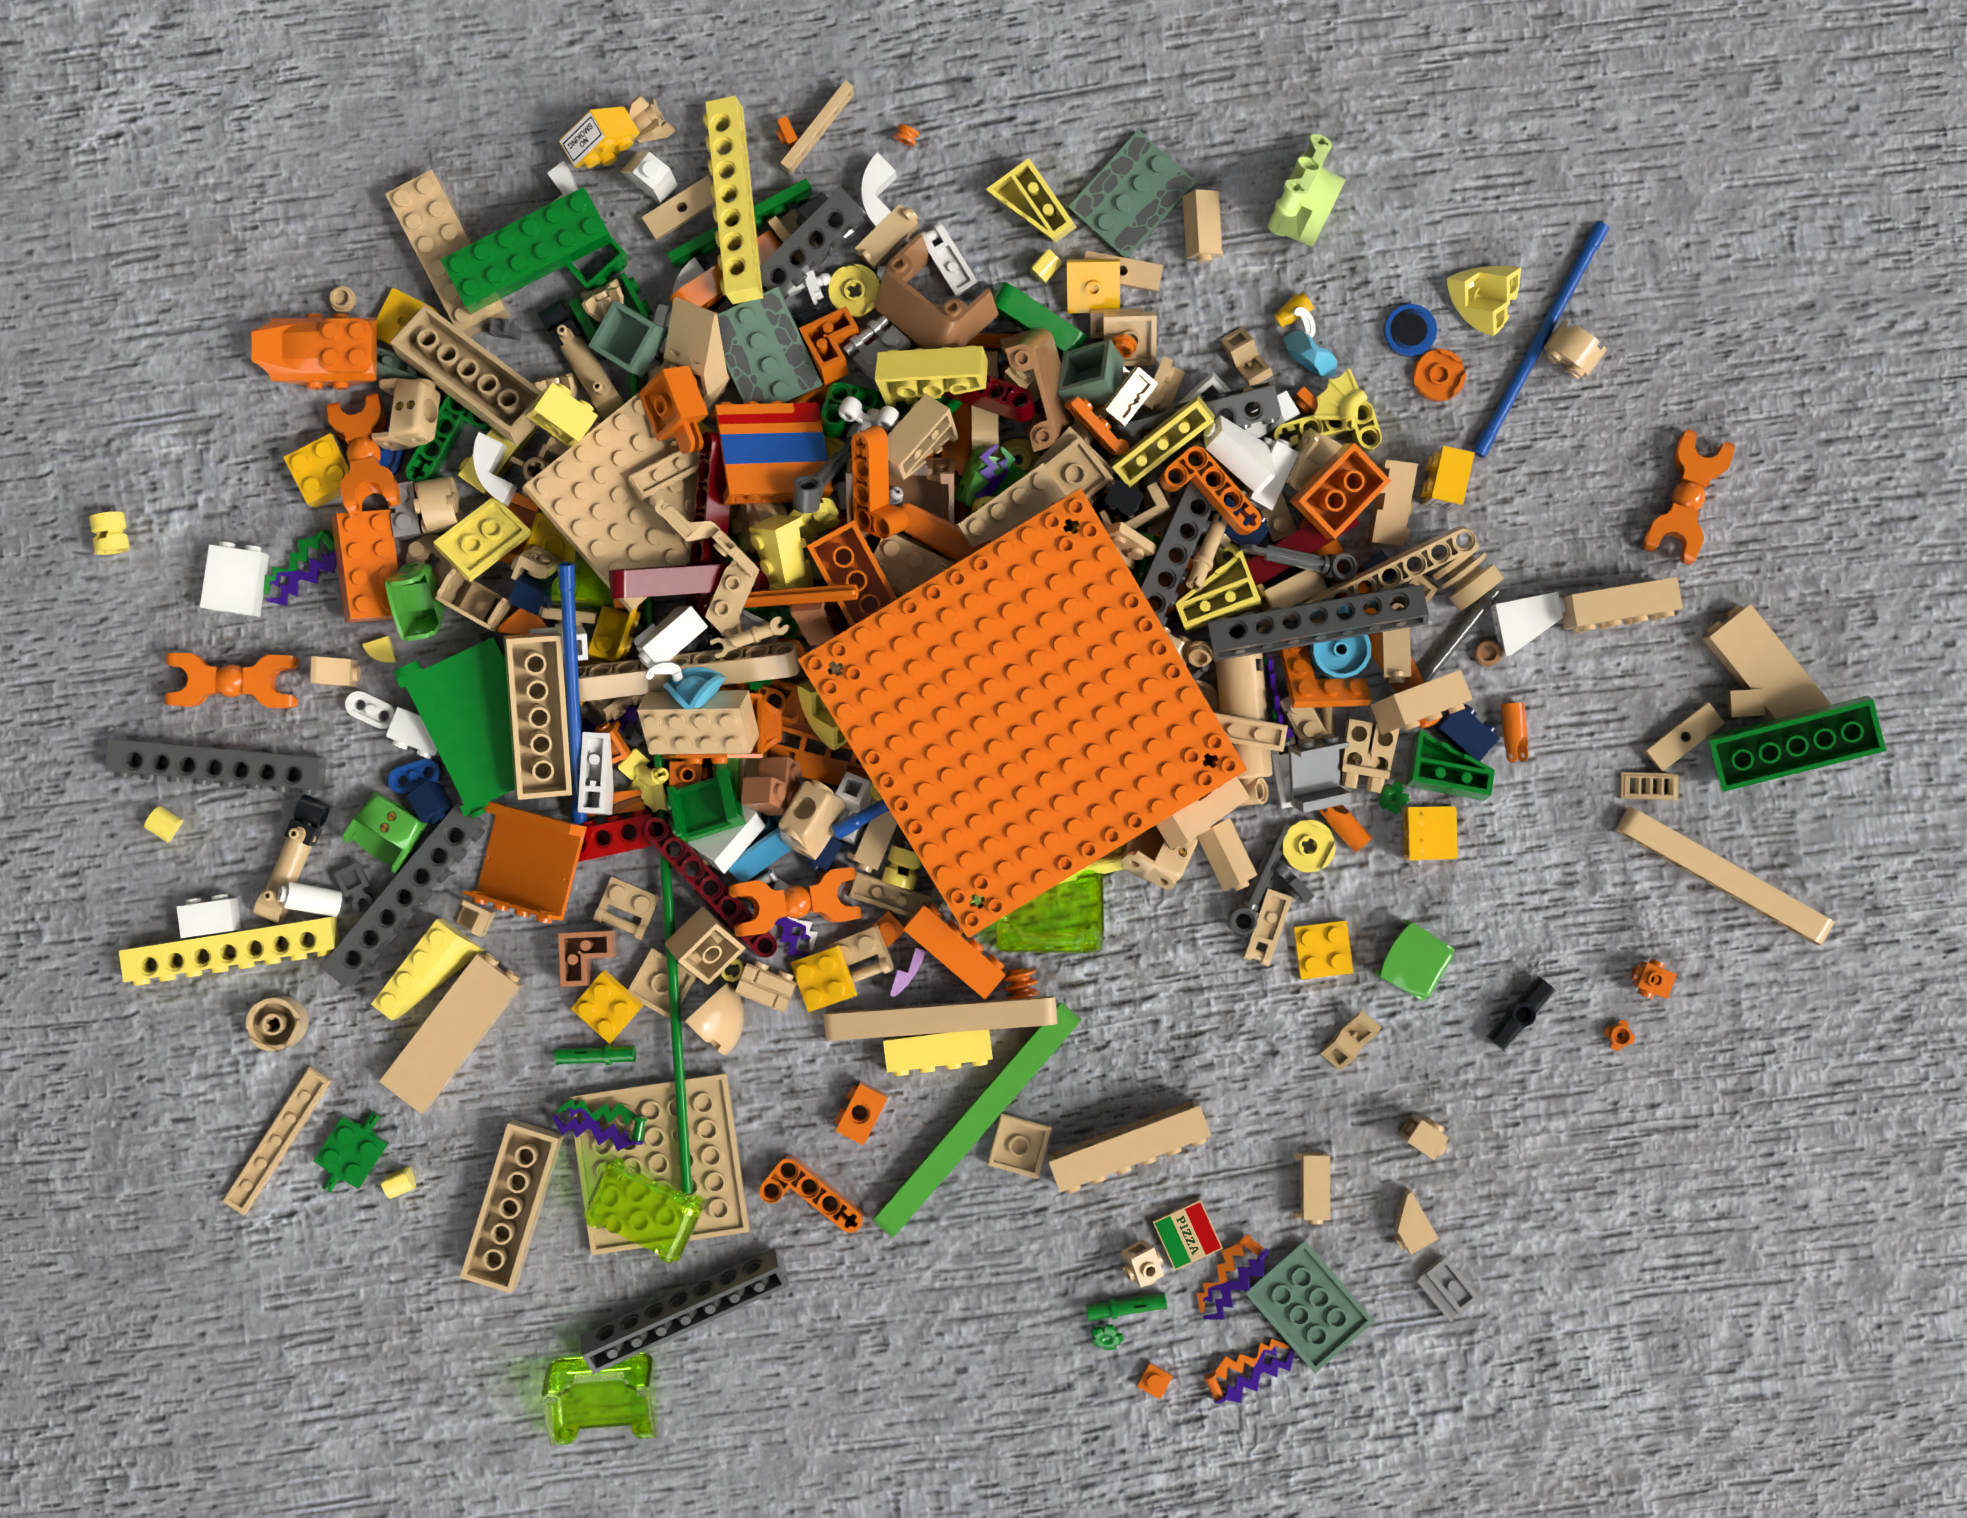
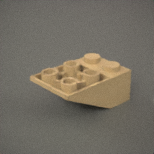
M675 297L673 299L664 352L665 367L667 369L690 366L700 393L707 396L728 380L717 313Z

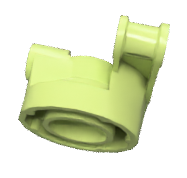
M1312 134L1310 136V145L1306 153H1303L1298 158L1289 180L1284 184V193L1281 199L1276 201L1275 209L1267 224L1268 229L1274 234L1287 236L1313 248L1346 179L1322 167L1332 147V143L1328 138L1320 134Z

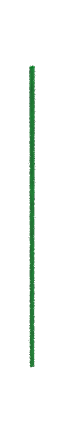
M628 371L629 397L631 399L640 392L639 376ZM653 596L647 597L643 601L645 630L652 624L655 625ZM653 754L654 768H664L662 754ZM663 783L666 794V783ZM659 809L657 817L663 819L668 824V813ZM658 824V836H659L660 833H661V827H660V825ZM668 843V845H667V847H666V851H667L668 855H670V844H669V843ZM660 855L666 942L675 933L671 866ZM666 946L682 1194L692 1193L678 965L676 958Z

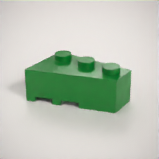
M1421 729L1414 735L1406 786L1484 801L1491 796L1495 774L1493 768L1467 754L1458 752L1451 748L1449 744L1436 740Z

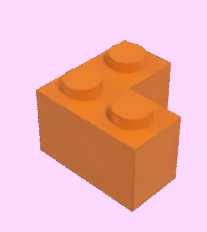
M846 306L798 328L825 385L849 374L842 348L849 343L848 339L854 334L859 335V331Z

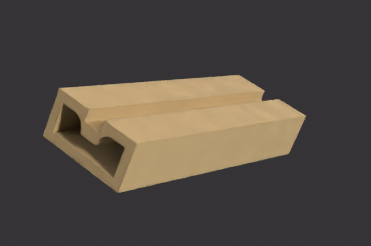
M1740 604L1736 605L1726 613L1728 615L1726 621L1721 624L1718 620L1706 629L1708 634L1702 640L1742 690L1763 689L1765 715L1763 716L1767 721L1832 705L1751 604L1742 607Z
M483 953L476 954L379 1081L420 1114L426 1112L523 987V984L519 981L520 976L510 969L503 971L499 968V960L490 953L485 955Z

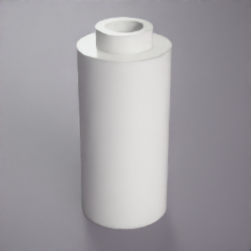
M286 882L285 886H280L277 901L281 902L282 908L336 917L342 903V892Z

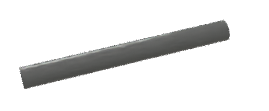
M1493 587L1480 598L1423 668L1420 674L1425 683L1432 680L1501 595L1499 590Z

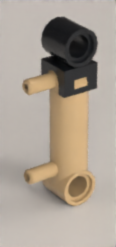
M557 299L538 311L537 314L588 393L599 414L605 420L624 405L625 402L590 347H588L585 338L560 299Z
M306 794L301 797L294 812L295 819L290 820L284 834L287 838L266 888L256 901L254 914L278 924L282 923L289 909L282 908L281 902L277 901L280 886H285L286 882L297 883L312 846H316L323 830L321 827L326 822L330 813V804Z

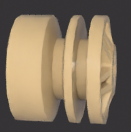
M1476 542L1475 547L1470 552L1441 565L1432 575L1435 581L1444 575L1449 577L1440 586L1442 589L1453 584L1456 586L1457 589L1449 598L1459 611L1468 607L1504 579V575L1495 564L1485 568L1480 566L1487 557L1486 552L1476 558L1473 557L1472 554L1481 547L1478 542Z

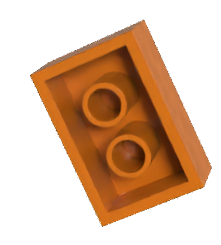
M1345 443L1298 491L1290 502L1326 539H1336L1391 480L1356 443Z

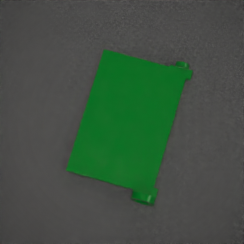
M494 637L423 670L416 660L393 671L400 688H407L464 805L460 806L464 817L470 815L471 819L484 814L486 812L484 807L489 805L488 802L515 790L506 665Z

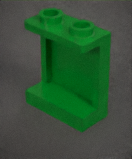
M625 272L620 274L619 283L622 287L624 305L651 320L650 315L653 314V311L646 299L641 302L637 292L641 290L634 277L628 279ZM577 297L570 301L569 304L591 342L600 323L585 312L581 304L583 300L580 301Z
M728 768L716 770L717 777L683 788L667 787L668 796H666V804L669 811L672 812L673 821H671V829L675 836L687 843L746 824L736 776Z

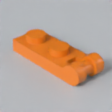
M1072 397L1064 404L1069 412L1110 455H1124L1128 452V442L1124 439H1117L1110 431V424L1104 418H1098L1091 411L1093 407L1085 398Z

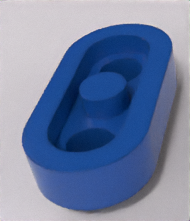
M422 759L392 770L388 777V784L394 792L406 794L412 792L426 781L438 782L442 775V769L437 761ZM428 767L433 770V774L430 777L425 775V770ZM402 776H406L408 779L407 784L404 786L400 783Z

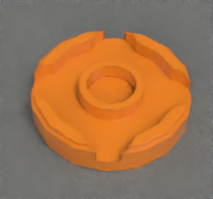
M1446 349L1428 351L1415 363L1412 372L1413 384L1417 392L1425 399L1434 402L1447 401L1455 397L1464 386L1466 372L1463 362L1455 353Z

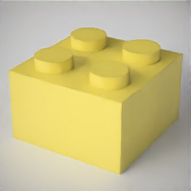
M551 383L541 392L525 416L571 448L580 442L598 415L592 412L594 408L583 400L577 401L570 396L571 391L560 383L557 385Z

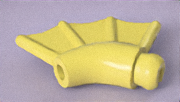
M1347 368L1340 377L1329 379L1327 389L1316 397L1318 407L1312 418L1318 420H1340L1342 428L1350 431L1356 428L1358 408L1367 400V396L1362 389H1359L1351 369Z
M644 763L639 764L635 768L637 776L630 784L629 791L641 789V799L644 800V804L649 806L653 812H657L659 809L666 812L669 811L663 783L669 777V772L663 767L650 769Z

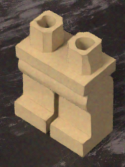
M1346 719L1344 740L1349 742V747L1343 748L1341 751V786L1356 789L1358 776L1365 775L1368 776L1365 790L1381 793L1385 779L1389 780L1399 729L1382 735L1377 723Z

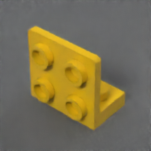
M602 606L588 649V657L605 663L619 662L620 658L625 660L633 641L634 630L638 625L641 615L640 612H637L638 606L628 614Z
M1455 806L1403 807L1404 860L1457 859V809Z

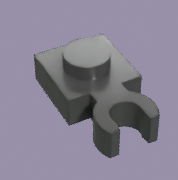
M491 318L489 332L494 337L520 341L522 330L515 325V321L508 319H499L498 321L495 318Z
M356 862L334 873L344 897L353 895L352 904L357 912L363 910L360 905L361 899L365 898L370 906L375 902L374 897L365 891V888L371 886V883L360 862Z
M1281 862L1274 871L1290 887L1287 892L1297 902L1302 900L1304 903H1308L1315 897L1284 863Z

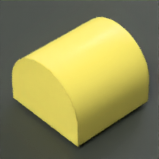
M1048 249L1029 269V273L1039 282L1045 284L1062 265V262Z
M635 747L629 757L619 763L618 769L628 778L634 780L637 776L635 768L642 763L647 766L651 760L638 747Z
M158 806L148 816L144 828L165 842L170 843L184 820L163 806Z
M407 1166L387 1175L383 1179L381 1186L386 1196L392 1199L415 1189L416 1180L411 1168Z

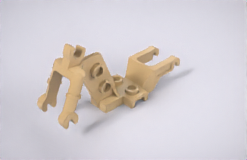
M663 499L658 500L655 505L656 512L687 542L692 543L712 537L716 541L713 546L724 557L730 555L734 559L725 568L705 615L725 637L724 639L718 637L710 641L711 645L720 642L724 646L721 653L715 654V658L726 656L729 651L745 645L761 642L762 639L786 634L790 629V625L787 624L780 628L779 623L782 621L780 616L773 618L769 623L758 627L752 626L751 629L746 631L742 630L739 617L760 569L715 523L711 521L690 522L677 508L673 506L667 507V501Z

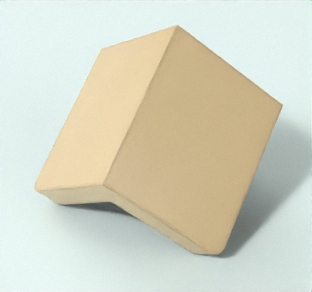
M1726 689L1727 716L1765 715L1763 689Z
M463 899L461 902L463 908L456 920L457 924L470 929V933L478 937L485 936L496 911L472 902L470 899Z

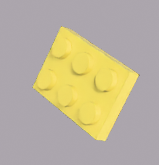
M492 497L436 539L433 544L434 548L471 582L531 536V530L503 503Z

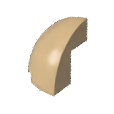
M727 982L685 1021L704 1041L710 1042L719 1053L726 1056L737 1044L744 1024L743 1004L740 995L735 993L736 988L731 982Z

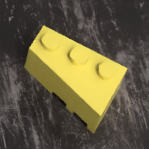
M1029 158L986 189L991 196L1054 243H1057L1077 228Z
M773 515L748 528L751 534V544L757 550L760 558V568L769 582V590L814 587L810 561L805 560L803 548L807 547L806 539L801 538L799 526L803 524L802 517Z
M1242 550L1207 578L1201 591H1195L1194 588L1175 603L1186 633L1207 626L1208 622L1213 621L1217 617L1225 616L1229 618L1261 605V599Z

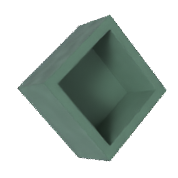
M613 300L588 347L627 371L644 377L667 336L668 330L630 307Z
M1108 339L1063 352L1057 393L1065 403L1070 398L1078 396L1079 398H1085L1092 407L1104 404L1109 401L1119 388L1122 380L1124 358L1112 341Z

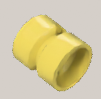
M104 512L89 516L91 532L96 534L92 538L94 554L111 555L130 550L128 535L123 533L127 528L123 512Z
M891 845L888 855L890 865L885 867L881 881L914 890L918 878L915 871L920 869L922 862L915 851ZM899 866L907 868L905 874L898 873Z

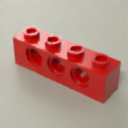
M646 809L632 812V818L622 820L621 815L605 818V824L596 825L595 821L580 824L587 828L584 836V847L580 851L578 862L652 847L643 837L641 827L647 819L655 818V814H648ZM652 822L648 826V833L652 837L658 836L656 822ZM629 824L636 828V836L631 840L624 836V828ZM602 830H606L610 834V841L606 845H602L598 841V834Z

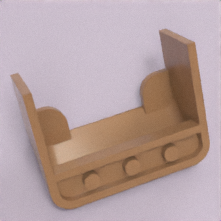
M919 233L887 263L874 301L876 311L879 316L884 315L891 326L894 325L917 348L964 347L999 315L992 292L987 288L969 305H966L959 299H950L937 308L907 283L931 261L924 238Z

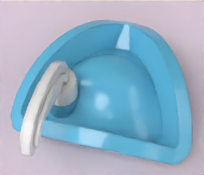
M1302 307L1295 308L1293 313L1296 316L1300 315L1305 332L1294 331L1283 338L1288 352L1292 358L1312 373L1333 377L1337 370L1335 356L1331 351L1320 348L1314 343L1312 338L1315 334V322L1308 310Z
M672 662L655 664L645 673L647 679H652L654 674H671L672 677L662 686L686 710L702 707L718 692L726 678L723 674L704 667H691L681 670L677 664Z

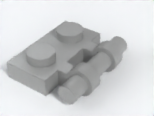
M884 315L880 316L877 320H871L865 330L859 335L854 334L848 339L849 343L842 348L847 356H850L855 351L859 353L853 360L871 379L875 377L877 352L889 350L904 351L912 346L910 340L894 325L886 331L882 329L889 323ZM873 336L877 338L868 346L864 344Z

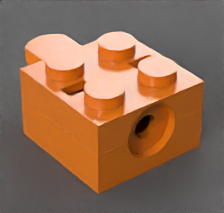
M690 366L662 369L639 392L656 440L661 441L675 438L681 453L699 452L703 448L704 441L697 424L708 415V412L698 389L696 378L693 376Z

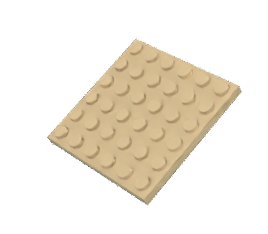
M639 392L585 435L579 443L569 448L522 487L609 589V570L686 565L690 561L691 543L687 542L656 512L655 505L658 500L663 499L668 502L667 507L673 506L677 508L690 522H693L697 473L641 502L627 480L629 475L680 450L675 438L661 441L656 440ZM739 504L730 505L728 528L731 526L732 520L737 518ZM647 597L618 599L631 612Z
M728 1073L685 1079L692 1193L682 1194L674 1081L569 1096V1100L573 1098L576 1105L584 1099L593 1113L605 1104L612 1111L621 1102L636 1115L647 1116L643 1144H631L618 1152L611 1137L601 1145H598L591 1129H587L577 1138L574 1134L591 1255L750 1231ZM581 1111L571 1117L572 1119L576 1117L579 1123L585 1120ZM604 1114L598 1119L602 1131H605L615 1123L620 1135L624 1130H627L629 1137L632 1138L634 1120L625 1125L621 1114L610 1123L607 1122Z

